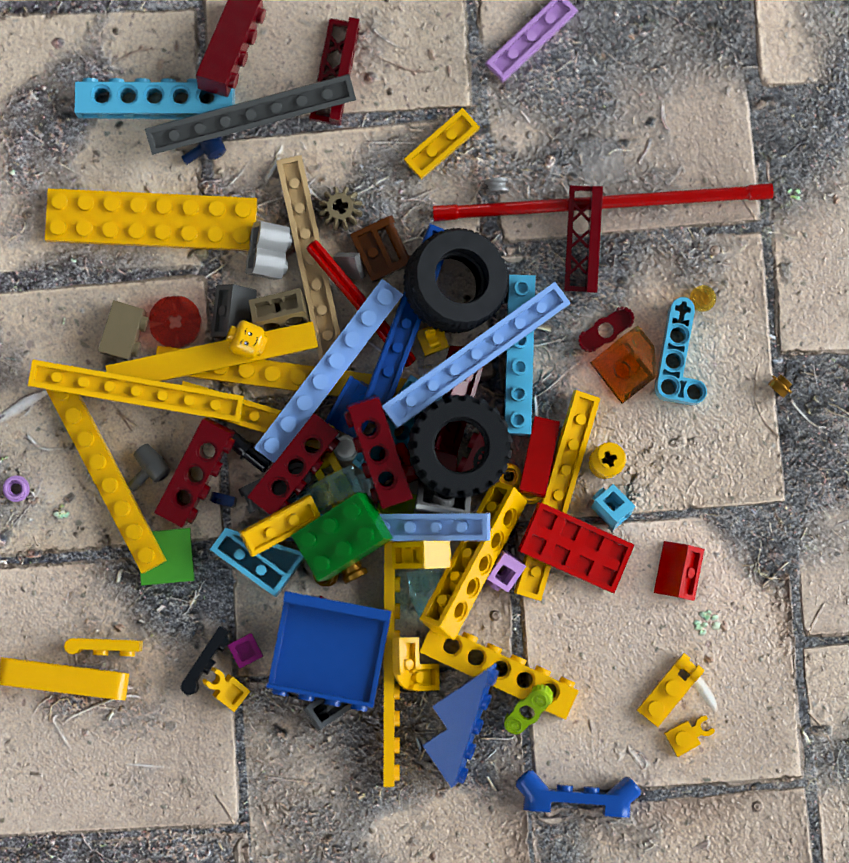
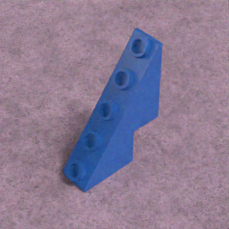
M496 663L432 706L446 726V729L429 739L423 747L451 788L457 783L463 784L466 780L468 769L465 766L467 760H471L476 749V744H473L475 734L479 735L484 720L480 718L483 710H487L491 700V695L488 692L490 686H494L498 678L499 671L496 670Z

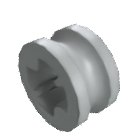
M498 177L485 180V185L488 186L486 194L501 195L508 193L509 188L506 187L508 178Z

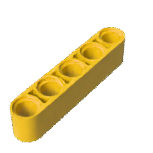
M0 657V685L126 700L129 673Z

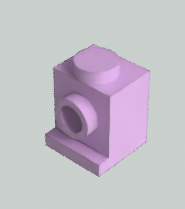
M503 548L485 583L497 591L502 588L509 592L526 568V565L520 558ZM502 565L505 566L504 571L498 573Z

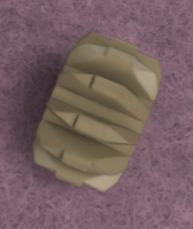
M336 186L333 187L335 195L332 196L326 191L324 196L328 201H319V206L325 208L319 211L320 217L328 216L324 220L326 226L334 221L333 230L337 231L339 224H343L344 231H347V222L354 226L358 224L353 216L362 217V211L357 208L363 206V203L360 200L354 201L358 196L357 192H352L348 196V187L345 186L343 192L339 193V189ZM342 203L343 207H348V209L344 208L345 213L340 214L338 210H334V208L337 209V204Z

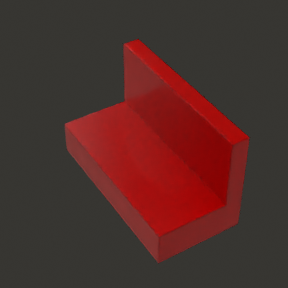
M664 541L654 593L695 601L705 549Z

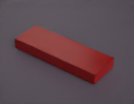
M534 416L519 487L520 493L545 498L560 421Z

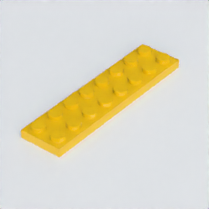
M48 188L45 241L249 251L252 226L254 222H257L258 199Z

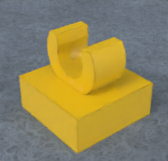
M433 327L418 330L416 336L425 357L449 348L444 331L435 330Z

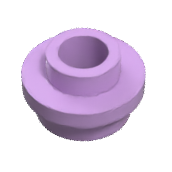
M11 476L3 484L4 496L12 502L23 501L29 495V483L21 476ZM15 484L21 486V491L18 494L12 491Z

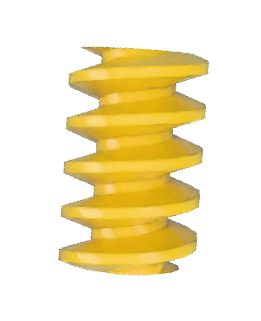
M607 442L601 444L589 457V469L592 474L601 479H610L616 476L625 467L626 455L624 450L616 443ZM604 457L607 459L611 458L612 463L610 465L607 463L603 464L601 460Z

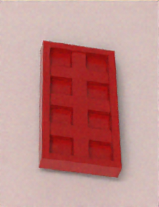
M538 502L517 551L614 594L634 544Z

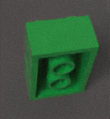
M367 493L352 495L291 535L318 582L330 580L394 539Z

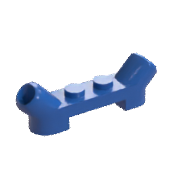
M534 770L526 771L516 780L515 785L524 796L523 810L551 813V802L603 805L602 814L604 816L630 817L631 803L641 795V789L630 777H624L607 793L600 792L599 787L584 786L583 791L573 790L572 785L560 784L557 785V789H549Z

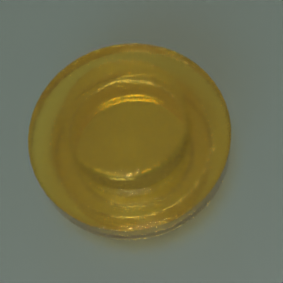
M701 285L692 290L689 299L693 302L695 310L706 312L715 305L716 294L710 287Z

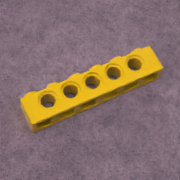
M497 482L488 489L476 513H490V541H460L450 560L451 568H446L419 618L434 633L455 640L528 502L515 487Z
M429 629L419 651L420 653L472 677H475L495 662L504 661L507 665V672L503 676H498L493 687L523 700L532 692L533 686L551 683L554 685L556 692L552 703L549 704L545 711L566 720L579 690L573 688L575 682L562 676L559 681L549 677L551 671L536 665L535 670L525 666L527 660L512 654L511 658L501 655L503 649L490 643L484 647L476 643L477 637L463 632L462 636L457 634L455 639L459 643V649L456 653L449 654L443 648L444 642L449 638L436 634ZM475 649L480 650L483 654V660L478 665H472L468 661L469 652ZM522 672H527L531 676V683L527 687H520L517 684V676Z

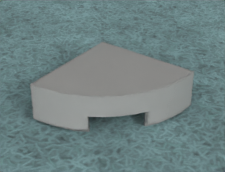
M337 252L333 256L334 261L348 277L362 280L366 276L359 253Z

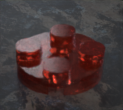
M168 296L160 299L152 307L149 314L150 331L152 336L161 345L181 349L193 343L200 334L203 322L200 311L188 298ZM171 316L174 318L182 317L180 320L182 325L179 328L174 327L172 329L169 327L171 325L169 320Z

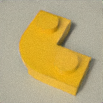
M419 637L392 638L393 673L399 685L408 691L440 690L439 664H420Z

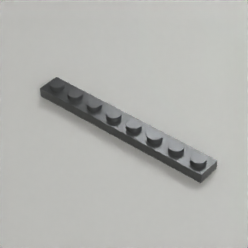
M350 74L148 127L145 128L151 153L154 155L355 101L356 97Z

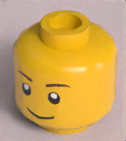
M242 320L236 327L231 325L226 340L230 341L229 349L232 353L247 359H253L256 355L261 356L268 337L264 335L265 332L262 327Z

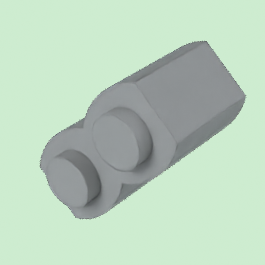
M263 221L253 223L250 235V249L246 261V274L273 280L282 279L288 269L286 251L292 244L290 227Z

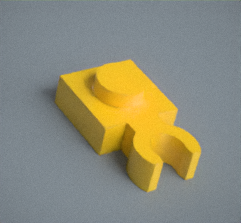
M212 667L211 671L216 675L215 680L209 682L203 679V684L215 690L212 696L228 709L235 712L250 693V690L230 674H227L225 677L222 671Z
M706 715L698 717L693 726L686 720L664 733L677 757L701 745L697 737L701 735L710 736L715 732L714 728H710L707 731L702 730L701 723L708 719Z

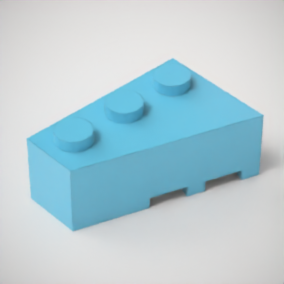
M228 528L224 529L210 548L212 552L274 597L279 595L304 560L300 551L279 544L251 557L239 532Z

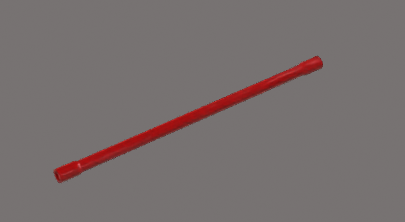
M768 183L743 187L603 196L602 209L745 199L765 200L773 199L774 191L773 184ZM590 197L574 198V202L581 210L589 204ZM569 198L473 205L433 206V221L568 211Z

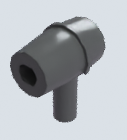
M148 443L142 445L134 452V457L142 467V470L127 485L134 492L149 477L154 482H159L168 476L170 468L165 463V459Z

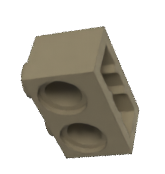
M300 288L249 300L252 322L262 327L264 332L310 322L307 303Z

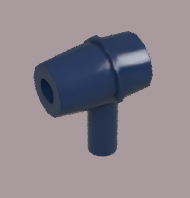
M222 137L199 142L198 146L181 156L182 160L188 165L204 154L209 160L220 158L226 152Z

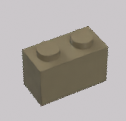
M113 300L98 351L101 354L125 361L133 360V357L137 358L141 349V342H138L141 332L146 331L149 317H146L147 312L142 308Z

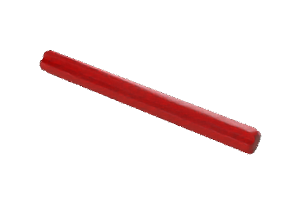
M314 240L307 246V251L358 311L366 300L365 296L317 240ZM384 320L375 331L383 342L386 340L390 326ZM411 351L405 367H409L416 360Z

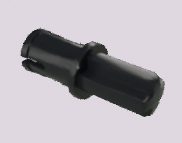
M232 429L235 432L232 437L235 440L232 449L240 455L241 460L246 459L261 472H266L272 464L271 461L254 449L255 443L248 442Z

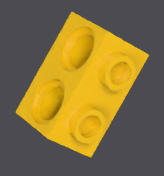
M450 541L392 542V569L451 568Z

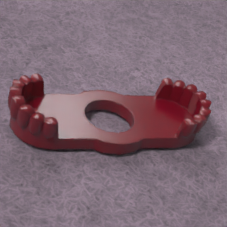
M618 307L609 316L598 319L593 327L585 332L582 331L578 339L579 346L585 352L591 353L592 351L595 352L596 349L605 343L613 342L618 334L632 326L635 319L634 313L628 307ZM603 323H608L613 327V334L608 338L601 337L598 333V328Z

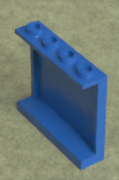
M285 591L269 681L266 688L272 689L271 694L287 696L288 692L298 693V699L314 702L315 697L324 698V704L340 707L341 702L352 704L351 709L367 712L368 707L373 708L392 611Z

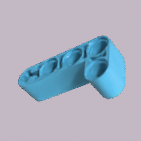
M686 297L676 299L668 310L655 382V394L663 401L695 406L705 399L707 388L702 381L683 377L695 313L693 302ZM683 305L684 310L688 312L682 316L681 323H676L680 313L675 309ZM671 331H680L683 334V341L680 343L674 342L670 337ZM675 356L679 361L678 368H669L666 364V357ZM668 381L673 384V394L667 395L662 392V382ZM695 386L699 389V399H691L688 396V387Z

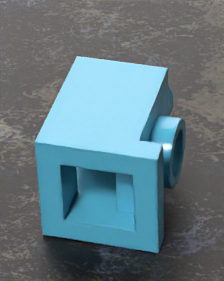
M614 484L607 490L604 487L601 488L592 497L594 502L591 508L609 526L608 529L611 532L629 518L636 507Z

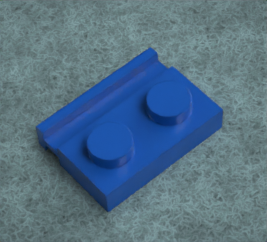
M350 375L325 422L353 438L357 437L354 427L348 428L344 413L348 412L346 405L363 400L368 384ZM367 421L361 425L362 433L368 424Z

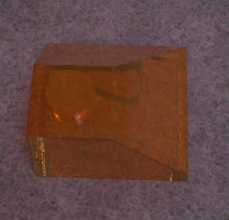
M639 325L620 337L590 362L621 404L658 376L655 347Z

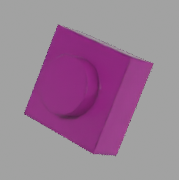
M252 633L228 645L239 669L264 657Z

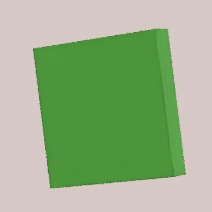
M191 528L152 531L167 561L144 574L140 572L141 586L195 581Z

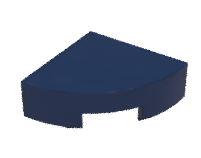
M212 492L210 501L211 503L234 508L237 498Z

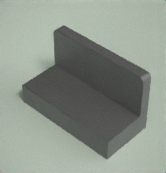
M234 284L216 285L210 337L226 338L231 325L236 327L242 320L253 323L249 300L256 298L257 291L255 289Z

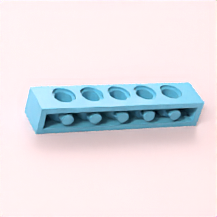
M84 78L82 82H75V114L79 119H182L234 105L235 89L231 88L229 96L224 97L198 89L197 80L194 78L187 79V82H176L177 80L171 78L161 79V82H150V79L137 78L135 82H124V79L110 78L108 82H98V79ZM108 93L109 99L106 102H97L99 94ZM127 93L136 94L134 101L131 103H124L123 97ZM154 93L162 95L158 103H150L149 97ZM180 93H185L188 95L187 101L181 104L176 103L175 97ZM206 93H211L214 95V100L211 103L205 104L201 102L202 96Z
M509 275L507 316L535 296L536 275ZM534 331L506 350L504 420H506L509 426L507 429L511 436L530 437Z

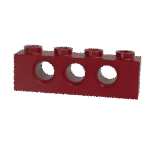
M374 395L346 405L348 412L344 413L348 428L354 427L357 437L352 438L357 454L361 452L363 454L365 462L361 464L364 476L366 479L371 478L374 488L369 490L374 504L379 503L381 508L384 509L413 499L379 396ZM366 420H372L375 423V430L371 434H364L361 431V425ZM374 446H382L384 449V454L380 459L375 460L370 457V450ZM384 471L392 473V481L387 485H382L378 481L379 475Z
M313 413L248 495V498L269 515L290 505L288 500L294 493L298 496L305 488L307 482L304 480L310 472L315 474L324 463L321 458L328 451L331 454L341 441L337 438L340 436V433ZM311 439H316L320 442L319 451L313 454L308 453L305 449L306 443ZM294 460H300L304 465L303 471L297 475L291 474L289 471V465ZM277 481H283L287 485L286 492L280 496L275 495L272 491V487Z
M208 417L202 419L154 512L155 514L181 528L188 523L192 524L199 513L196 507L200 499L204 501L210 492L211 487L208 486V483L212 476L216 478L222 469L223 463L220 462L224 453L229 454L235 443V440L232 439L234 431ZM206 443L214 446L215 454L213 457H208L204 454L203 447ZM193 467H199L202 470L203 477L201 480H195L192 477L191 470ZM181 490L189 492L191 496L189 504H185L180 500L179 493Z

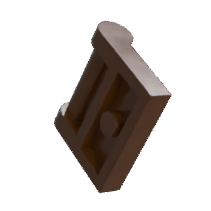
M392 215L350 234L372 283L406 268V264L411 255H408L394 226L396 222ZM385 229L399 258L398 261L392 263L378 234L380 230Z

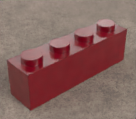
M262 0L227 1L196 73L198 89L228 97L231 88H236L239 80V69L246 65L248 59L247 50L256 41L257 26L262 24L265 19L266 9L263 8Z

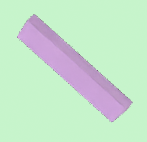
M551 0L489 58L485 65L504 83L577 14L578 10L568 0Z

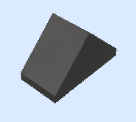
M318 698L303 710L317 731H320L349 711L352 704L341 702L340 707L324 704V698Z

